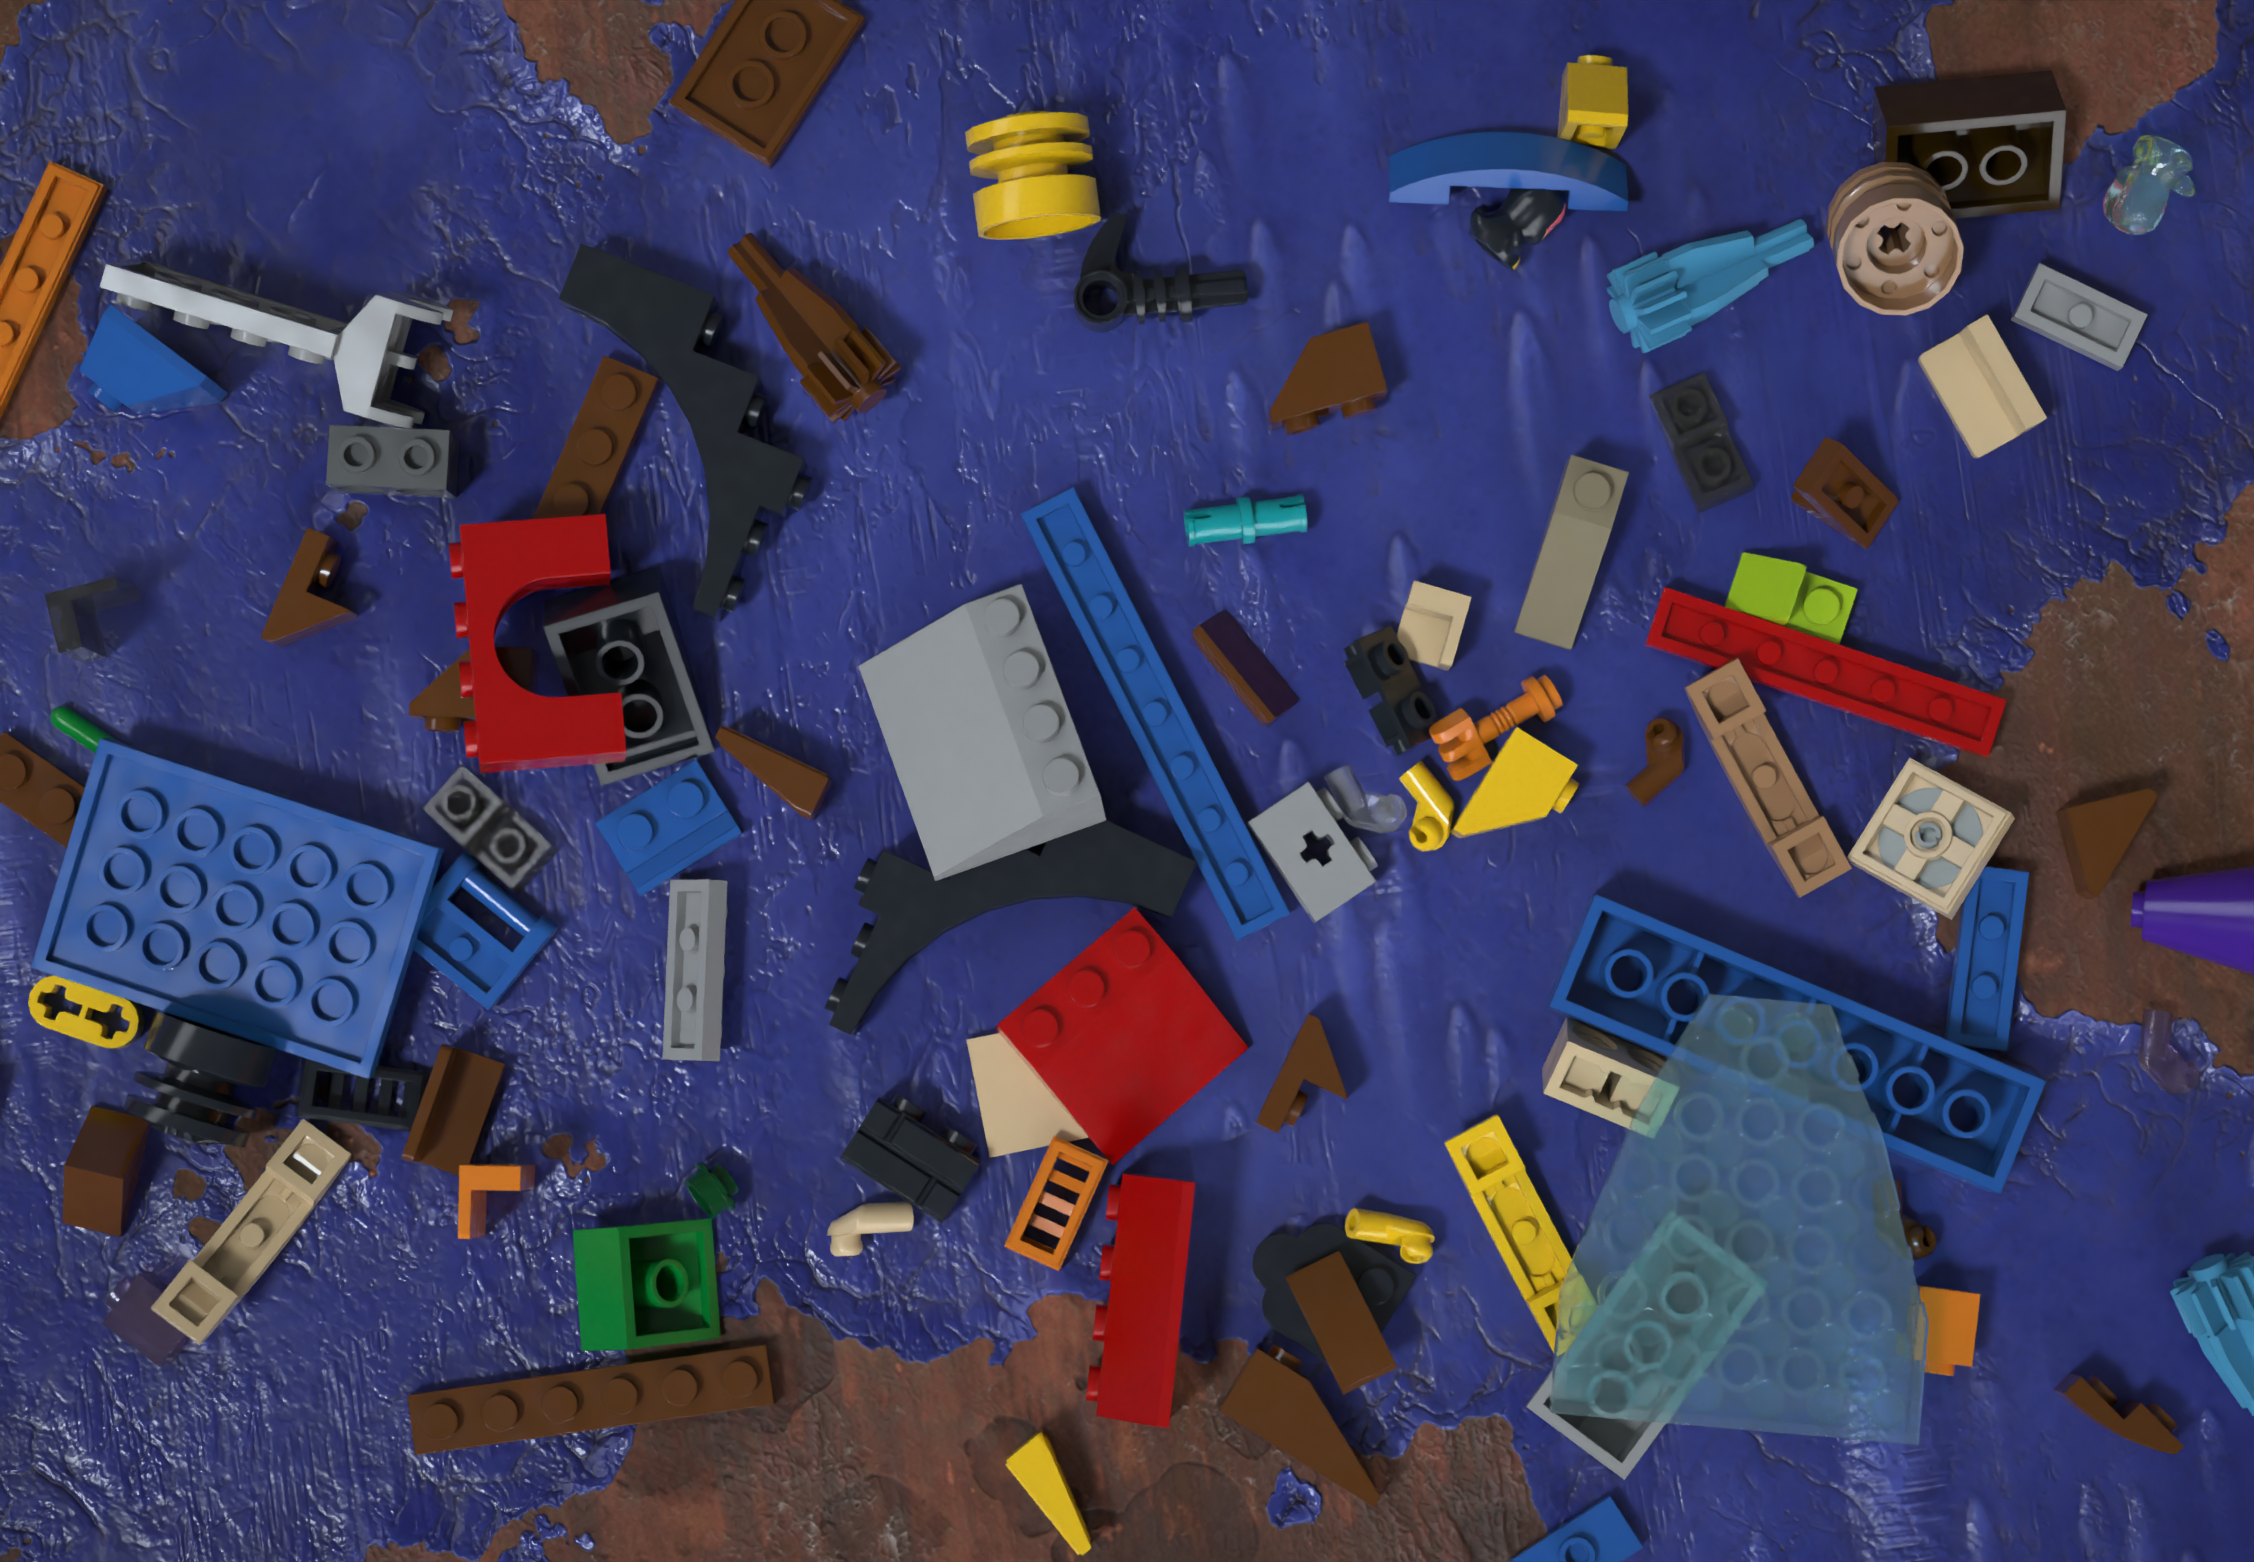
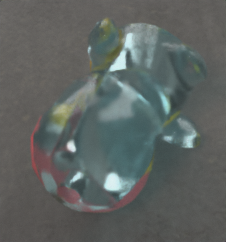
M2151 135L2139 137L2132 147L2133 165L2122 168L2112 185L2108 188L2103 200L2104 215L2115 229L2129 235H2143L2155 229L2165 212L2171 189L2185 197H2192L2195 194L2194 183L2187 175L2193 169L2191 155L2179 145L2162 137Z

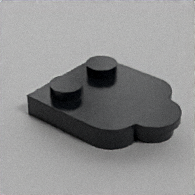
M1319 1223L1309 1226L1298 1237L1287 1233H1278L1265 1238L1254 1252L1252 1265L1255 1277L1266 1288L1262 1298V1311L1268 1324L1277 1332L1327 1362L1285 1277L1340 1251L1382 1334L1417 1276L1360 1240L1347 1237L1346 1232L1339 1227L1328 1223Z

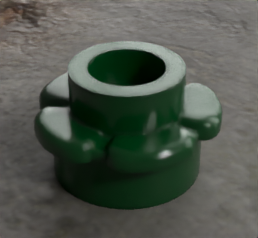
M702 1162L695 1164L696 1172L684 1180V1184L700 1208L713 1219L725 1209H729L731 1212L735 1210L736 1205L732 1196L739 1192V1189L729 1173L718 1163L710 1169Z

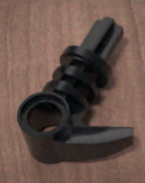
M1117 212L1103 224L1092 240L1083 261L1080 280L1074 290V310L1077 319L1088 330L1099 333L1117 328L1124 318L1129 316H1136L1138 324L1141 325L1145 324V315L1157 314L1158 320L1161 323L1166 322V313L1178 312L1182 323L1193 322L1192 310L1244 305L1248 301L1247 277L1242 270L1188 275L1187 263H1179L1175 267V276L1163 277L1159 268L1154 269V278L1142 279L1140 271H1120L1115 265V258L1127 216ZM1095 288H1106L1116 295L1118 303L1111 313L1101 316L1095 315L1084 306L1085 296Z

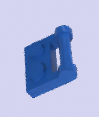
M464 852L431 890L413 950L483 1007L492 1011L534 957L554 936L559 926L545 915L540 919L479 871L477 868L480 863L467 852ZM459 889H465L524 937L514 951L450 901Z

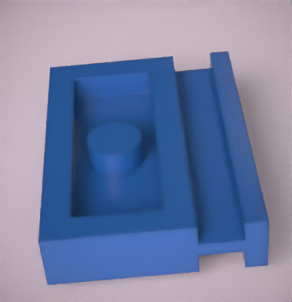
M697 760L689 763L595 822L596 827L630 878L640 897L646 896L743 835L742 830L737 825Z

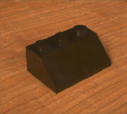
M2052 70L1874 86L1872 140L1875 164L1880 162L1909 163L1929 172L1944 189L1954 219L2060 209L2066 108Z

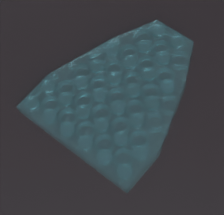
M1706 994L1637 1107L1560 1286L1549 1409L1551 1413L1919 1445L1929 1322L1925 1305L1920 1299L1912 1267L1914 1266L1911 1248L1906 1242L1898 1210L1901 1207L1883 1134L1875 1113L1870 1110L1858 1077H1860L1852 1056L1846 1050L1841 1037L1842 1031L1831 1005Z

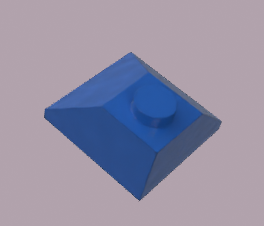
M111 304L101 317L79 369L81 373L93 381L87 392L115 413L122 404L137 414L221 403L228 394L210 378Z

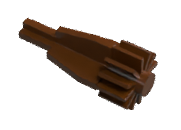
M753 233L744 235L739 243L732 245L727 252L728 255L759 291L755 301L793 365L804 377L800 380V384L830 421L835 423L839 418L847 421L855 409L858 413H865L875 407L886 394L884 386L892 384L896 380L893 374L900 370V366L869 327H865L860 332L858 325L842 306L793 267L784 271Z

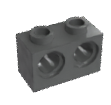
M329 425L326 485L337 493L456 498L459 439L450 430Z

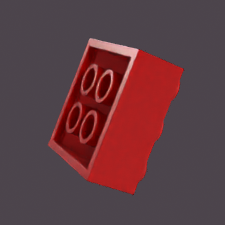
M1135 907L998 1023L995 1028L1088 1136L1089 1140L1101 1154L1109 1160L1108 1162L1112 1166L1248 1049L1244 1041L1179 958Z

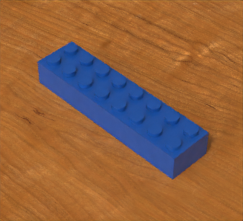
M1597 894L1590 896L1544 1006L1548 1010L1675 1061L1678 1064L1989 1193L2001 1194L2046 1083L2045 1080Z

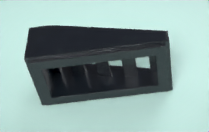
M302 1057L294 1117L411 1131L423 1097L426 1072L377 1066L375 1076L372 1077L380 1079L375 1114L364 1113L369 1079ZM320 1072L331 1073L326 1108L315 1106ZM345 1075L356 1076L351 1111L340 1110ZM393 1081L405 1082L400 1117L389 1116Z

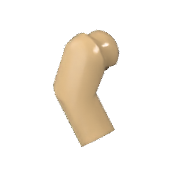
M907 1201L866 1203L833 1220L827 1231V1236H831V1253L834 1256L860 1255L863 1250L861 1234L911 1231L914 1223L912 1205Z

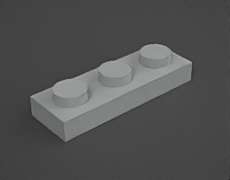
M710 879L670 880L662 1059L720 1061L728 881Z

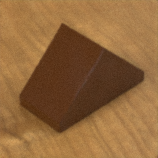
M2147 788L2056 811L2073 882L2078 895L2085 899L2099 897L2158 798L2159 794Z
M91 1106L64 1165L62 1223L123 1237L150 1124L138 1116Z

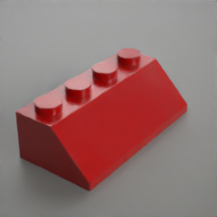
M1123 1173L1121 1185L1109 1184L1105 1220L1117 1221L1115 1245L1103 1244L1099 1280L1111 1281L1108 1306L1096 1304L1092 1338L1093 1341L1104 1342L1102 1366L1089 1365L1086 1401L1098 1402L1096 1413L1098 1417L1169 1428L1196 1184L1193 1180Z

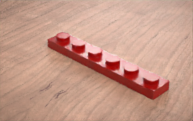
M1664 587L1661 591L1644 643L1646 647L1713 669H1717L1738 658L1752 682L1982 758L1989 757L2007 701Z

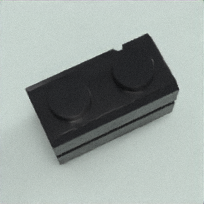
M899 1094L895 1095L891 1103L879 1097L840 1159L935 1220L943 1223L982 1162L972 1156L978 1145L949 1126L946 1127L942 1135L921 1123L927 1112Z

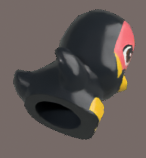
M1512 188L1499 209L1487 213L1481 207L1475 208L1470 216V230L1468 234L1492 259L1510 271H1514L1519 264L1520 253L1525 245L1540 243L1564 217L1566 202L1563 193L1560 190Z

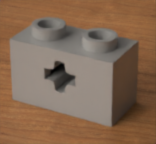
M1307 782L1249 821L1247 826L1315 924L1373 885L1376 880L1370 871L1378 865L1362 840L1357 836L1349 842L1336 823L1344 817V814L1329 791L1323 787L1315 792L1311 784ZM1309 833L1317 841L1326 837L1332 845L1326 852L1329 863L1323 867L1316 859L1310 860L1307 863L1302 859L1301 853L1307 847L1303 838Z

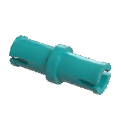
M1302 494L1254 502L1250 501L1249 496L1236 498V504L1199 509L1187 508L1183 511L1185 534L1188 536V547L1195 546L1196 544L1240 539L1242 544L1255 543V537L1298 531L1300 533L1307 532V513Z

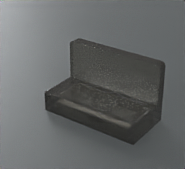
M110 577L45 594L58 652L82 663L107 658L96 611L141 600L139 589L118 577Z

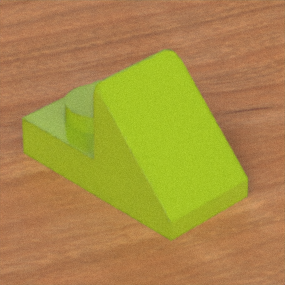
M1743 552L1724 607L1840 644L1858 589L1806 572L1807 565Z

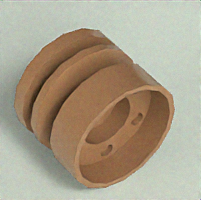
M1880 162L1859 169L1839 186L1828 206L1826 232L1843 287L1859 305L1881 315L1906 316L1930 308L1950 292L1961 272L1964 247L1945 191L1929 172L1909 163ZM1900 223L1901 227L1897 231L1893 229ZM1884 225L1888 226V227L1885 228V229L1882 231V233H1881L1880 228L1883 227Z

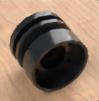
M156 1010L144 1049L168 1063L164 1073L152 1071L135 1072L133 1078L135 1082L154 1089L158 1093L156 1099L128 1094L123 1109L140 1117L150 1124L153 1129L180 1139L206 1146L231 1145L246 1148L250 1132L225 1121L228 1113L245 1118H256L258 1110L248 1102L234 1096L237 1085L266 1087L278 1049Z

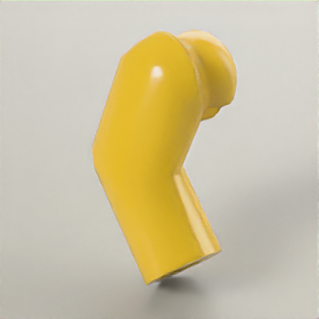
M1358 1208L1351 1209L1346 1217L1345 1232L1347 1237L1351 1239L1401 1246L1400 1255L1402 1259L1413 1264L1424 1263L1433 1255L1431 1243L1434 1242L1435 1236L1432 1229L1424 1222L1390 1213Z

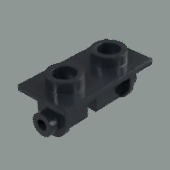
M1392 626L1353 641V644L1344 648L1343 651L1348 660L1344 661L1343 664L1348 669L1362 699H1366L1379 692L1383 700L1381 704L1368 711L1384 740L1385 747L1392 746L1396 756L1418 746V744L1431 739L1429 729L1434 723L1439 721L1434 704L1425 694L1409 662L1408 653L1401 642H1399Z

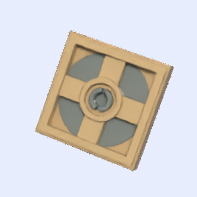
M1909 757L1847 856V860L1855 867L1952 920L2015 818L2006 809Z

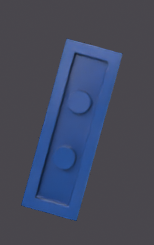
M1985 866L1960 906L1944 1039L1966 1047L2007 1051L2029 872Z

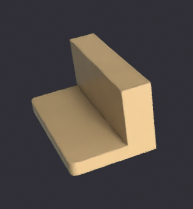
M1988 314L1967 325L1953 337L1922 353L1918 358L1921 368L1974 458H1980L2047 419Z

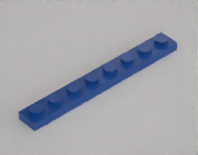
M1074 487L1021 513L1020 517L1194 860L1197 862V866L1235 941L1237 942L1290 915Z

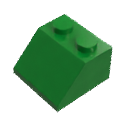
M712 1218L573 1230L581 1351L628 1350L721 1338Z

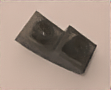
M1705 373L1649 395L1650 403L1666 444L1698 514L1752 491L1753 482L1728 432L1729 423Z
M463 764L422 808L457 842L474 854L517 894L521 893L558 851L549 840Z

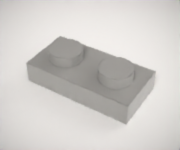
M2039 263L2035 267L2010 320L2119 371L2123 368L2148 314Z

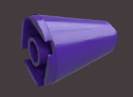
M2254 866L2147 880L2145 892H2133L2131 927L2142 928L2143 941L2254 975Z

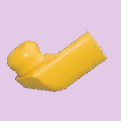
M1421 760L1398 779L1417 802L1413 823L1409 829V840L1416 849L1431 851L1442 847L1448 839L1455 806L1451 796Z

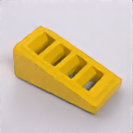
M1040 1429L1006 1457L1005 1465L1077 1555L1081 1554L1083 1556L1092 1548L1089 1531L1050 1440L1044 1434L1043 1429Z

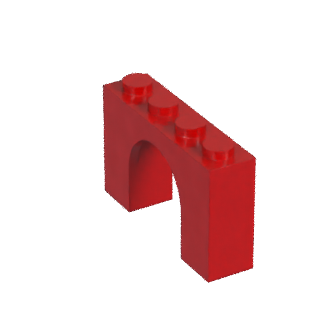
M606 514L460 525L461 542L449 543L451 578H464L465 602H454L456 638H469L470 661L459 662L461 698L473 697L475 721L463 722L466 758H479L480 773L625 762L626 742L621 692L569 697H546L531 693L516 684L506 674L497 658L494 645L496 631L501 619L508 609L521 598L547 589L610 585L611 570Z

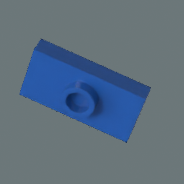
M1608 1494L1508 1559V1561L1621 1562L1642 1549L1643 1546Z

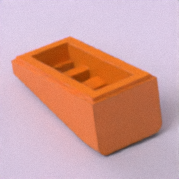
M1053 1136L1004 1247L1060 1272L1109 1160ZM1057 1158L1090 1172L1086 1182L1084 1183L1053 1169ZM1049 1180L1080 1194L1076 1205L1043 1191L1047 1181ZM1037 1203H1041L1069 1216L1066 1227L1034 1214ZM1027 1226H1033L1059 1238L1056 1249L1024 1236Z

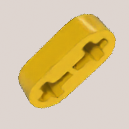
M55 975L41 979L34 985L29 994V1010L37 1023L45 1028L100 1047L112 1049L128 1047L136 1042L143 1032L145 1021L143 1012L134 1001ZM62 985L66 988L65 998L67 1000L83 1005L80 1014L59 1012L56 1019L50 1017L52 1007L44 1003L45 995L47 993H58ZM117 1005L123 1007L121 1017L130 1021L127 1031H116L111 1039L107 1037L108 1026L92 1020L91 1016L94 1009L113 1013Z

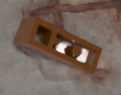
M1274 1343L1268 1352L1255 1346L1219 1404V1411L1375 1507L1380 1499L1379 1493L1308 1378L1298 1372L1304 1362Z

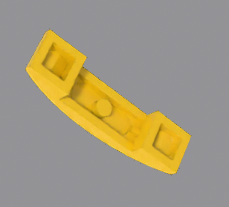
M1495 1114L1444 1141V1145L1524 1301L1554 1355L1558 1356L1567 1350L1598 1306L1582 1275L1577 1271L1528 1177L1525 1166L1498 1114Z

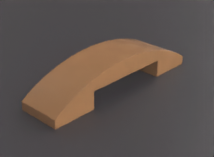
M1735 658L1685 686L1684 689L1722 769L1762 841L1797 897L1800 898L1851 870L1852 867L1824 816L1818 814L1764 714L1766 709L1739 659Z

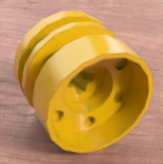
M1022 112L974 126L965 132L968 152L980 155L969 161L970 174L979 178L998 179V183L982 188L973 194L979 237L995 240L1046 237L1077 231L1093 226L1101 221L1096 178L1087 175L1068 174V170L1082 166L1093 159L1092 147L1084 143H1077L1090 136L1088 116L1067 112Z

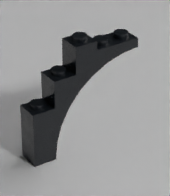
M580 244L559 300L566 309L606 328L642 356L672 391L691 426L705 470L710 514L706 564L693 609L700 615L720 622L725 610L732 613L735 612L744 592L747 580L739 577V573L747 554L756 557L764 542L769 524L761 521L763 513L765 512L786 521L791 508L800 511L809 493L813 477L805 475L808 465L804 458L744 435L747 427L752 429L758 427L767 405L768 396L761 394L763 383L760 377L700 354L703 346L710 349L713 347L722 326L724 315L717 313L719 303L715 295L587 245Z
M1107 820L1041 843L1045 847L1040 856L1025 849L952 875L949 880L943 878L935 881L932 872L883 850L879 861L871 858L867 859L854 887L855 891L863 894L858 905L879 915L875 926L865 922L855 940L850 955L859 958V961L850 980L839 977L828 998L825 1010L834 1013L829 1025L854 1036L878 994L911 958L947 931L989 911L1031 900L1083 897L1126 903L1171 919L1197 862Z

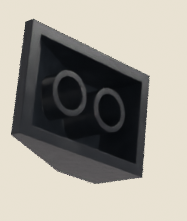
M659 567L612 580L610 585H597L545 601L543 628L568 697L621 692L626 758L625 762L593 764L601 786L715 752V746L680 626Z

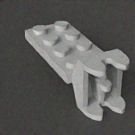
M141 259L106 264L100 284L101 288L117 292L116 302L130 308L142 311H151L152 306L175 310L173 320L185 325L208 329L209 324L224 325L232 328L231 338L247 344L265 347L267 341L283 343L290 346L288 355L296 359L315 364H323L324 359L334 360L344 411L404 428H412L413 423L422 425L425 412L390 399L399 367L414 370L417 357L403 352L412 318L440 325L442 320L450 322L454 311L452 308L393 290L376 294L350 323H346Z

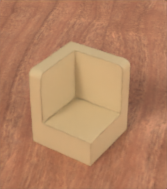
M1413 581L1396 635L1399 642L1405 647L1409 660L1449 671L1454 661L1472 597Z

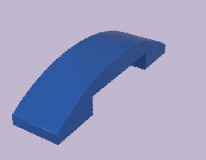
M1517 132L1468 133L1426 141L1389 156V202L1449 205L1450 186L1567 190L1568 209L1626 212L1628 210L1626 165L1594 148L1556 137Z

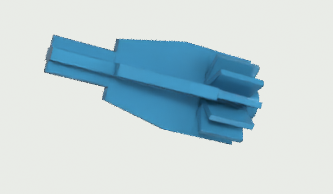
M1798 219L1756 238H1753V235L1746 230L1687 243L1662 254L1660 258H1658L1656 252H1651L1612 269L1613 272L1607 274V278L1612 285L1607 287V293L1613 298L1609 301L1611 316L1623 334L1630 331L1634 348L1641 347L1642 353L1649 352L1685 336L1686 333L1692 330V325L1704 321L1757 286L1760 281L1769 276V268L1808 252L1809 249L1814 247L1813 237L1807 233L1806 223L1802 219Z
M2245 1252L2238 1257L2234 1253H2229L2226 1257L2223 1254H2214L2194 1263L2190 1270L2187 1271L2189 1277L2176 1279L2173 1282L2175 1287L2169 1290L2189 1334L2192 1333L2197 1338L2204 1355L2242 1409L2248 1408L2252 1416H2254V1256L2251 1257L2250 1252Z

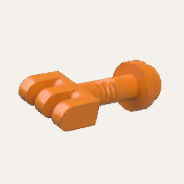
M1546 675L1538 679L1530 676L1521 682L1524 691L1523 695L1509 702L1505 707H1501L1500 710H1496L1495 713H1491L1490 716H1485L1475 723L1472 722L1470 716L1462 708H1459L1430 727L1429 733L1434 743L1440 744L1438 751L1443 761L1450 762L1447 765V770L1454 781L1466 779L1490 765L1492 761L1484 744L1513 728L1515 724L1518 725L1535 714L1544 723L1556 716L1555 710L1563 706V702L1555 686Z

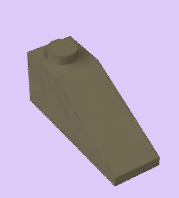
M1574 455L1569 457L1561 475L1514 634L1566 650L1572 649L1612 530L1629 472Z

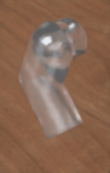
M1350 764L1323 777L1336 803L1343 812L1345 821L1350 826L1383 834L1395 831L1405 821L1407 806L1404 800L1394 794L1384 796L1363 791Z

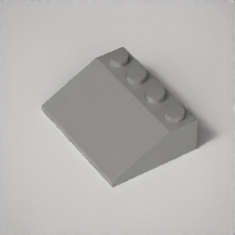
M1022 584L966 603L859 665L935 881L1106 821L1100 793Z

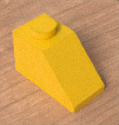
M1579 56L1577 63L1567 62L1562 74L1557 138L1588 147L1616 149L1628 125L1627 67L1613 66V59L1605 56Z
M1516 727L1499 751L1450 833L1458 838H1464L1545 818L1551 808L1561 814L1580 784L1570 778L1578 765Z

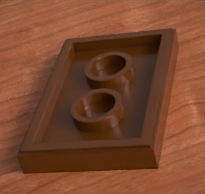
M735 0L669 101L670 107L770 169L865 24V17L838 0Z

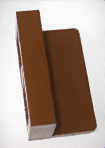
M442 1044L401 1159L413 1163L420 1162L459 1176V1165L473 1163L507 1064L451 1044Z

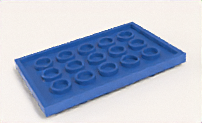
M100 738L31 968L369 1079L374 1077L444 847L109 738Z

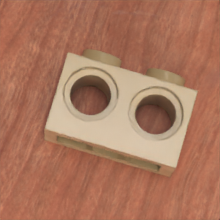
M1566 1017L1542 1068L1544 1094L1652 1139L1656 1138L1680 1088L1677 1062Z

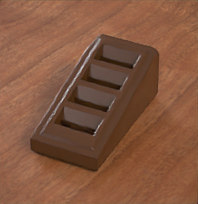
M719 727L715 738L720 742V745L798 814L813 822L832 783L831 777L729 727Z

